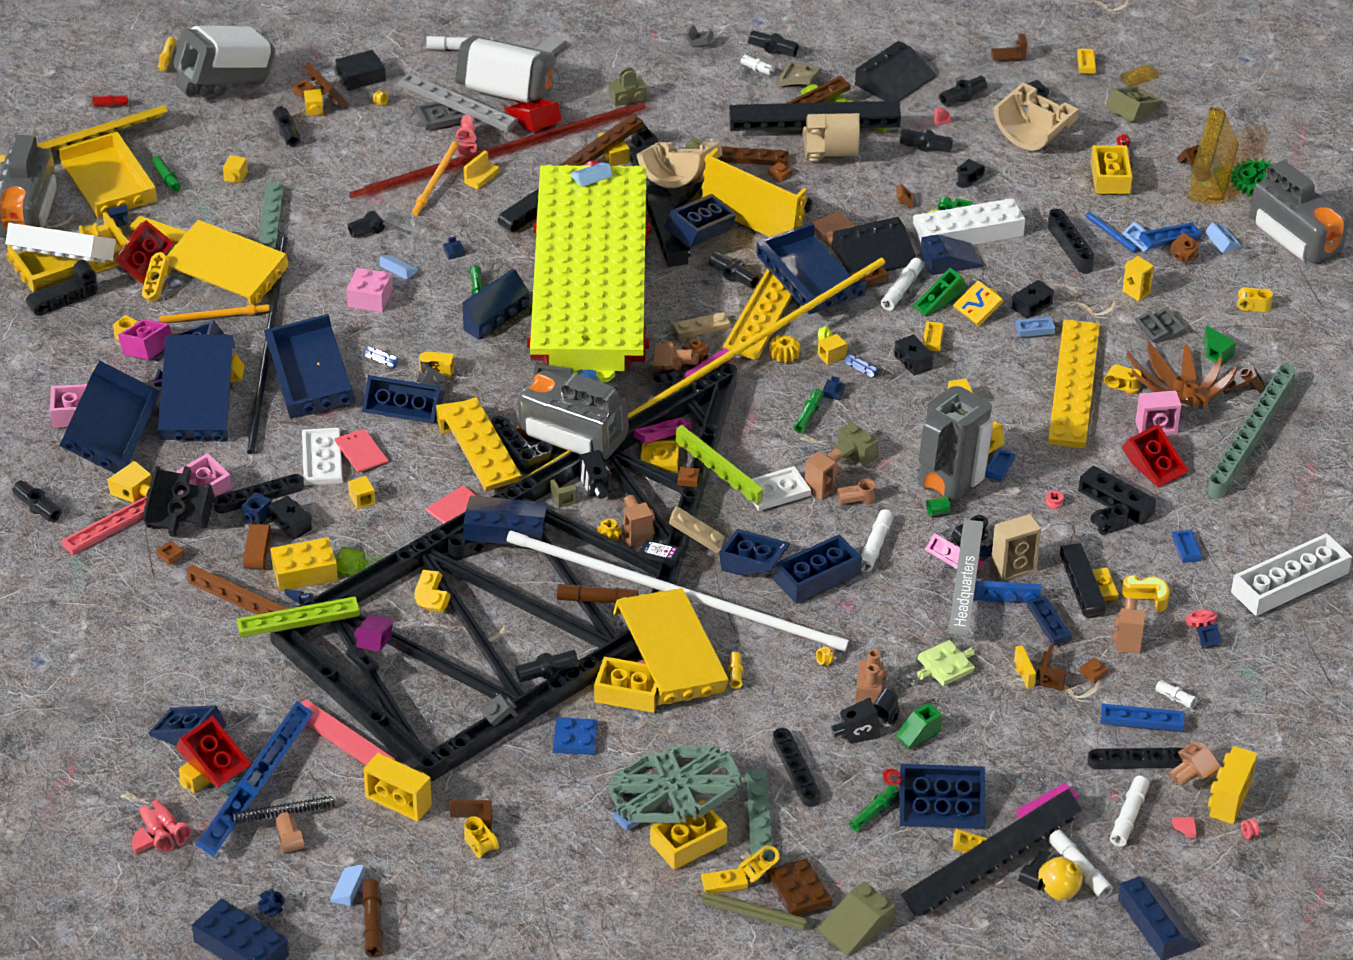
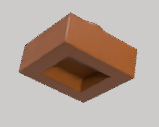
M307 80L292 86V92L302 99L304 98V91L316 90V87Z
M780 162L768 169V176L780 182L792 174V168Z
M902 184L896 188L897 200L910 208L914 205L913 193Z
M680 467L677 485L697 487L700 469Z
M170 541L158 548L156 555L165 563L171 565L184 556V550Z
M1092 658L1080 666L1079 672L1095 683L1108 674L1109 668L1096 658Z

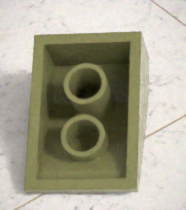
M1136 86L1113 88L1105 107L1110 109L1112 114L1121 115L1124 117V120L1133 123V121L1142 120L1160 106L1163 101Z
M864 881L845 896L819 926L817 932L849 957L894 923L896 905Z

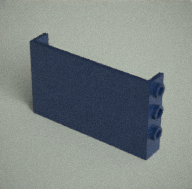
M813 223L757 241L756 256L801 306L851 277L814 236ZM866 280L851 284L807 313L810 315L865 296Z
M329 314L264 330L290 419L355 402L353 389L333 333Z
M166 335L158 423L160 440H228L227 422L232 352L235 349L233 335Z
M99 360L59 446L116 474L128 466L160 391Z

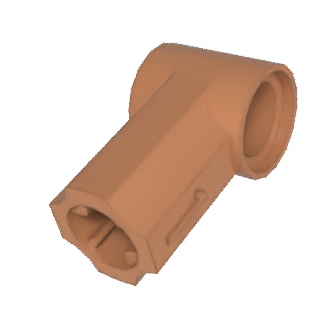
M863 479L858 485L837 488L839 504L860 501L862 504L873 503L876 499L875 482L871 479Z
M288 812L280 813L275 820L282 852L287 853L304 849L301 830L297 828L293 814Z

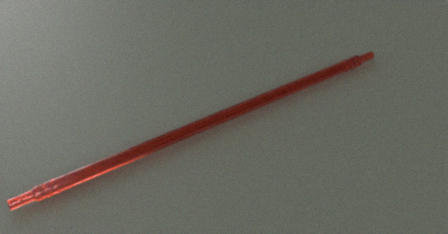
M644 102L633 106L627 105L457 157L449 161L443 172L467 165L483 151L488 152V158L629 116L633 112L646 109V105ZM440 163L365 185L364 188L349 192V196L352 199L365 194L371 195L433 176Z

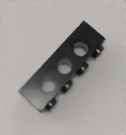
M1094 465L1080 476L1079 492L1107 507L1115 504L1126 505L1129 509L1128 518L1140 525L1145 523L1155 513L1157 499Z

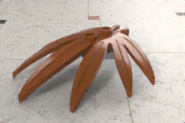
M1150 342L1147 343L1151 365L1160 380L1147 371L1127 351V357L1135 369L1141 372L1140 376L1132 368V374L1153 392L1176 391L1180 403L1192 405L1194 409H1197L1198 405L1204 408L1207 407L1208 400L1220 394L1230 384L1237 370V367H1235L1214 385L1221 368L1222 358H1219L1199 388V385L1196 384L1195 366L1188 344H1185L1183 351L1182 376H1176Z

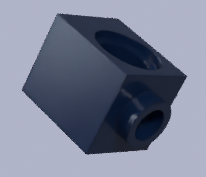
M255 492L242 505L243 520L251 524H262L270 517L269 505L272 504L271 499Z

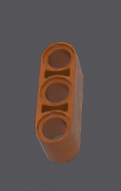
M270 524L249 525L243 558L244 568H265L271 534Z

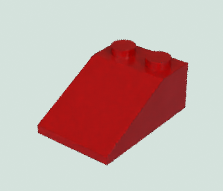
M540 99L528 103L520 102L505 107V111L510 116L517 118L518 123L525 130H530L533 133L542 131L544 127H554L557 125L556 123L562 121L558 101Z
M145 220L135 229L114 261L142 284L146 279L152 256L158 252L166 254L174 242L149 221Z
M1159 424L1129 438L1121 447L1131 464L1157 488L1189 472Z
M213 716L181 737L176 745V749L185 760L217 788H220L252 765Z

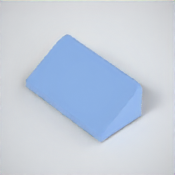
M598 163L572 172L571 176L580 186H586L611 177L612 172L608 163Z
M1135 221L1122 233L1123 236L1144 253L1156 249H1148L1144 245L1139 235L1145 230Z
M1211 223L1205 232L1223 253L1242 247L1224 225Z
M382 255L379 257L381 267L406 280L419 271L418 268L392 255Z
M364 865L344 868L330 902L347 906L352 905L365 876Z

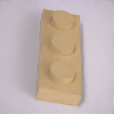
M725 312L673 323V330L678 339L730 329V321Z
M679 507L672 511L669 521L670 525L715 553L721 550L725 538L724 535Z

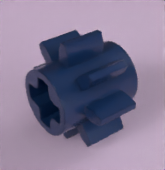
M271 888L259 894L261 899L258 901V908L263 914H268L269 917H272L283 911L281 906L284 905L285 900L279 891H274Z

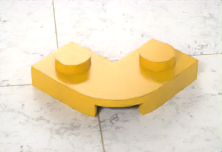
M423 570L414 595L417 604L423 609L444 613L451 594L447 591L437 590L443 576L440 572Z

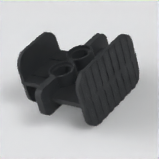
M155 466L143 512L146 527L150 528L151 525L169 528L168 533L171 537L176 536L179 522L182 521L201 524L202 528H206L214 502V492L211 484H207L206 487L189 484L191 469L188 466H184L183 473L161 470L160 466ZM181 490L187 491L184 495H178V492ZM176 508H182L179 513H174L173 511Z

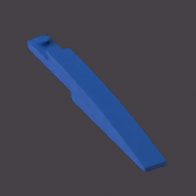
M299 701L295 702L196 843L199 848L214 857L236 825L232 813L243 812L248 808L314 712Z

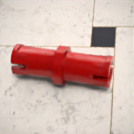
M108 94V96H93V106H109V108H113V106H128V96H112V94Z
M896 769L883 770L882 779L888 785L900 783L901 775Z

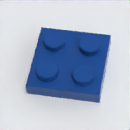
M556 717L553 753L594 755L598 719Z

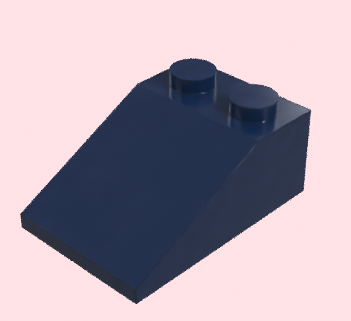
M939 234L921 237L920 254L931 275L943 274L949 268L954 271H962L982 267V263L970 242Z
M736 529L719 552L721 571L744 575L772 570L788 549L790 543Z
M217 705L172 707L149 731V735L176 746L181 737L212 716L223 729L227 724Z

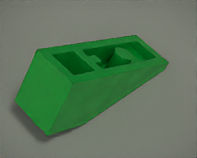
M949 268L913 307L927 317L955 301L968 286L960 274Z

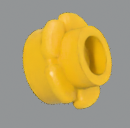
M378 90L374 94L373 101L376 103V106L379 107L380 105L384 106L387 104L388 94L386 92Z
M825 646L818 649L816 652L817 662L820 665L825 664L829 666L834 659L833 651Z

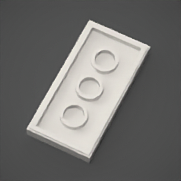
M340 428L302 430L304 486L343 483L341 449L334 441L335 438L340 437Z

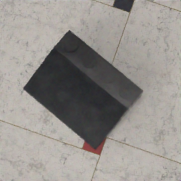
M898 40L855 69V86L884 101H901L935 78L936 73L912 47Z
M899 217L833 231L832 249L848 273L862 270L880 258L885 260V264L882 267L886 272L907 267L913 258H917L906 227Z

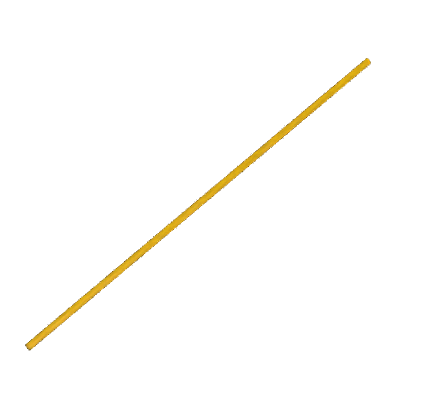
M880 258L634 409L628 413V418L706 375L885 264V260ZM569 450L566 451L565 453L561 454V455L558 456L557 458H555V459H553L552 461L548 462V463L545 464L544 466H546V465H548L549 463L555 461L556 459L562 457L563 455L569 453L570 451H569Z

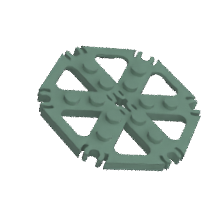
M669 746L670 751H668L667 747H664L662 753H657L656 750H653V756L648 752L615 773L612 777L613 782H609L608 789L621 818L628 816V820L633 822L680 823L679 818L683 822H686L687 816H693L694 819H697V813L701 817L738 792L737 786H741L742 782L740 773L730 753H727L726 750L720 753V748H715V746ZM679 758H696L681 769L676 761ZM647 767H655L658 774L637 773ZM719 767L726 768L728 775H707ZM625 793H642L627 803H623L621 796ZM712 794L716 796L710 799L708 803L700 805L695 802L692 795ZM668 799L674 809L673 813L670 814L650 813Z

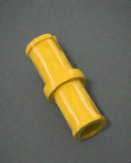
M732 652L729 655L730 687L738 689L742 686L744 667L742 666V655L739 652Z

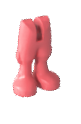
M468 114L463 116L461 128L456 132V139L464 142L457 148L458 155L463 158L471 157L477 150L475 121Z
M158 799L151 802L152 811L147 805L139 808L141 817L147 826V831L155 836L153 844L159 851L170 852L174 849V841L178 846H182L190 838L192 830L188 823H177L176 817ZM164 829H167L171 833L172 837L168 832L164 831Z

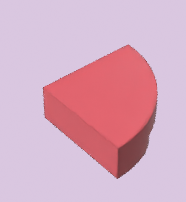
M935 108L934 123L936 125L952 122L948 111L943 108Z
M1194 817L1172 818V825L1175 830L1178 829L1186 837L1196 838Z
M144 828L139 829L133 836L132 847L135 855L154 846V840Z

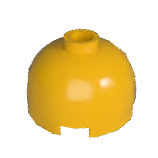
M1066 857L1053 858L1047 861L1039 870V880L1042 878L1046 885L1044 890L1058 901L1063 899L1070 900L1082 886L1083 876L1080 868L1074 861Z

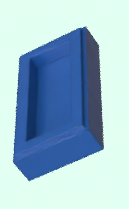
M997 449L986 468L985 477L1002 482L1015 460V454Z
M1192 530L1174 531L1172 538L1182 563L1202 561V554Z

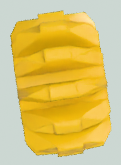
M785 334L783 336L777 335L776 338L772 339L769 346L772 360H777L778 363L784 362L785 364L788 361L793 363L794 360L798 359L801 350L798 339L792 338V335L785 336Z

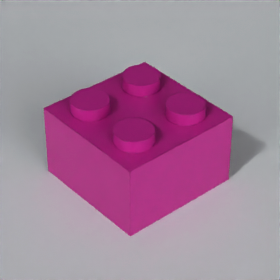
M142 319L118 334L124 355L151 360L160 352L165 351L166 335H172L170 325L167 323Z

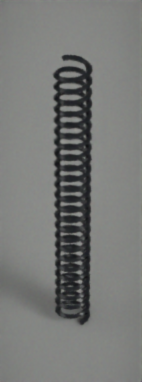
M325 796L320 799L316 798V800L313 798L308 801L304 800V802L301 800L296 803L292 802V804L285 803L284 805L280 804V806L260 807V809L244 810L243 812L240 811L239 813L235 812L232 814L234 815L235 824L238 821L241 824L242 820L245 823L246 819L249 822L250 818L253 822L254 817L257 821L258 816L261 820L262 815L263 819H266V814L269 819L270 812L271 817L274 818L273 807L275 809V816L278 817L277 807L279 808L280 815L282 813L281 806L283 807V813L286 812L285 805L289 814V805H291V813L294 814L293 804L295 805V812L298 814L297 803L299 804L300 813H302L301 803H303V811L306 812L305 802L307 803V810L310 812L309 801L311 802L312 811L319 808L322 810L323 807L324 809L326 807L330 808L329 798L332 800L333 808L335 805L331 796H328V798Z

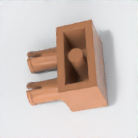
M671 341L655 343L653 366L661 372L673 370L681 372L682 364L698 365L699 355L697 353L694 354L693 349H678Z
M835 448L826 456L817 452L806 460L805 482L811 489V494L821 500L834 491L835 476L842 472L841 466L836 463L843 458V454L839 449Z
M634 495L626 496L624 499V504L627 506L624 508V538L629 547L633 549L641 547L646 539L653 541V535H655L653 526L655 515L653 510L649 509L646 502L638 504Z
M1134 598L1125 600V609L1121 608L1120 616L1115 618L1114 628H1118V631L1114 630L1113 642H1116V651L1140 654L1145 611L1137 610L1138 601Z
M877 649L869 650L867 654L868 659L859 661L856 703L869 697L872 703H874L881 690L886 688V685H882V682L887 681V670H883L884 662L880 661L881 653Z
M1193 741L1178 752L1182 758V763L1169 771L1168 775L1174 783L1178 782L1183 786L1195 776L1203 779L1212 777L1216 774V770L1220 768V765L1208 746Z

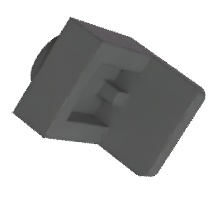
M691 25L686 32V38L692 47L706 46L714 36L712 30L698 32L695 25Z
M428 367L425 372H420L416 381L421 384L444 388L448 377Z
M501 694L496 696L481 710L494 727L508 714H512L514 717L518 716L514 709L517 707L509 697L505 699Z

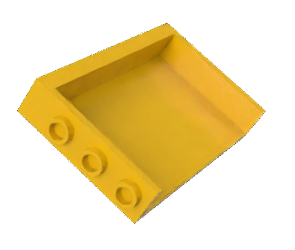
M117 131L59 148L61 164L98 219L103 218V213L106 212L108 214L111 208L126 205L127 210L157 201L156 187Z
M717 148L706 155L702 197L713 194L738 214L735 219L736 222L768 237L804 226L802 221L805 216L804 206L807 201V189L803 188L795 195L718 160L719 149Z
M106 212L103 213L104 224L98 226L99 237L116 239L113 261L105 260V263L87 261L95 273L119 266L114 260L128 240V237H124L121 228L116 226L114 219L110 218ZM7 245L8 253H6L8 262L13 264L15 272L20 274L22 282H26L32 292L73 278V266L77 261L81 260L66 256L52 255V253L51 255L38 253V250L37 253L30 251L16 253L11 245Z
M201 220L196 221L166 256L169 259L166 275L173 269L246 297L249 305L254 304V306L262 300L267 291H270L273 284L281 278L283 272L289 266L285 253Z
M683 588L617 599L613 613L614 615L622 614L660 691L657 699L658 705L671 704L682 700L688 701L693 698L708 697L725 692L729 679Z

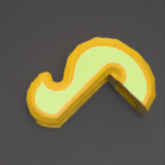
M1129 575L1123 580L1122 595L1127 599H1154L1156 613L1163 612L1168 606L1170 589L1167 582L1159 577L1152 576L1138 580L1137 575Z

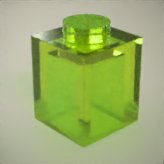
M343 546L336 558L337 574L351 577L367 568L368 561L365 557V551Z

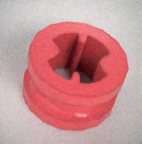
M1056 490L1049 491L1046 495V505L1051 509L1061 508L1063 505V494Z
M1254 818L1241 822L1242 833L1246 839H1251L1252 836H1259V826Z

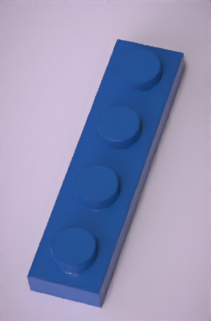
M1193 222L1144 231L1140 233L1139 238L1148 249L1171 245L1183 232L1195 240L1201 238L1202 232Z
M976 580L973 600L1027 603L1028 600L1040 597L1041 584Z
M1102 703L1100 724L1183 732L1184 711Z

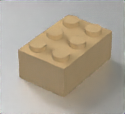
M1031 514L995 524L991 568L1001 582L1037 571L1041 528Z

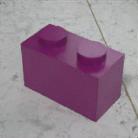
M369 615L365 621L363 620L361 626L356 628L354 636L357 640L356 647L380 652L392 637L393 619Z

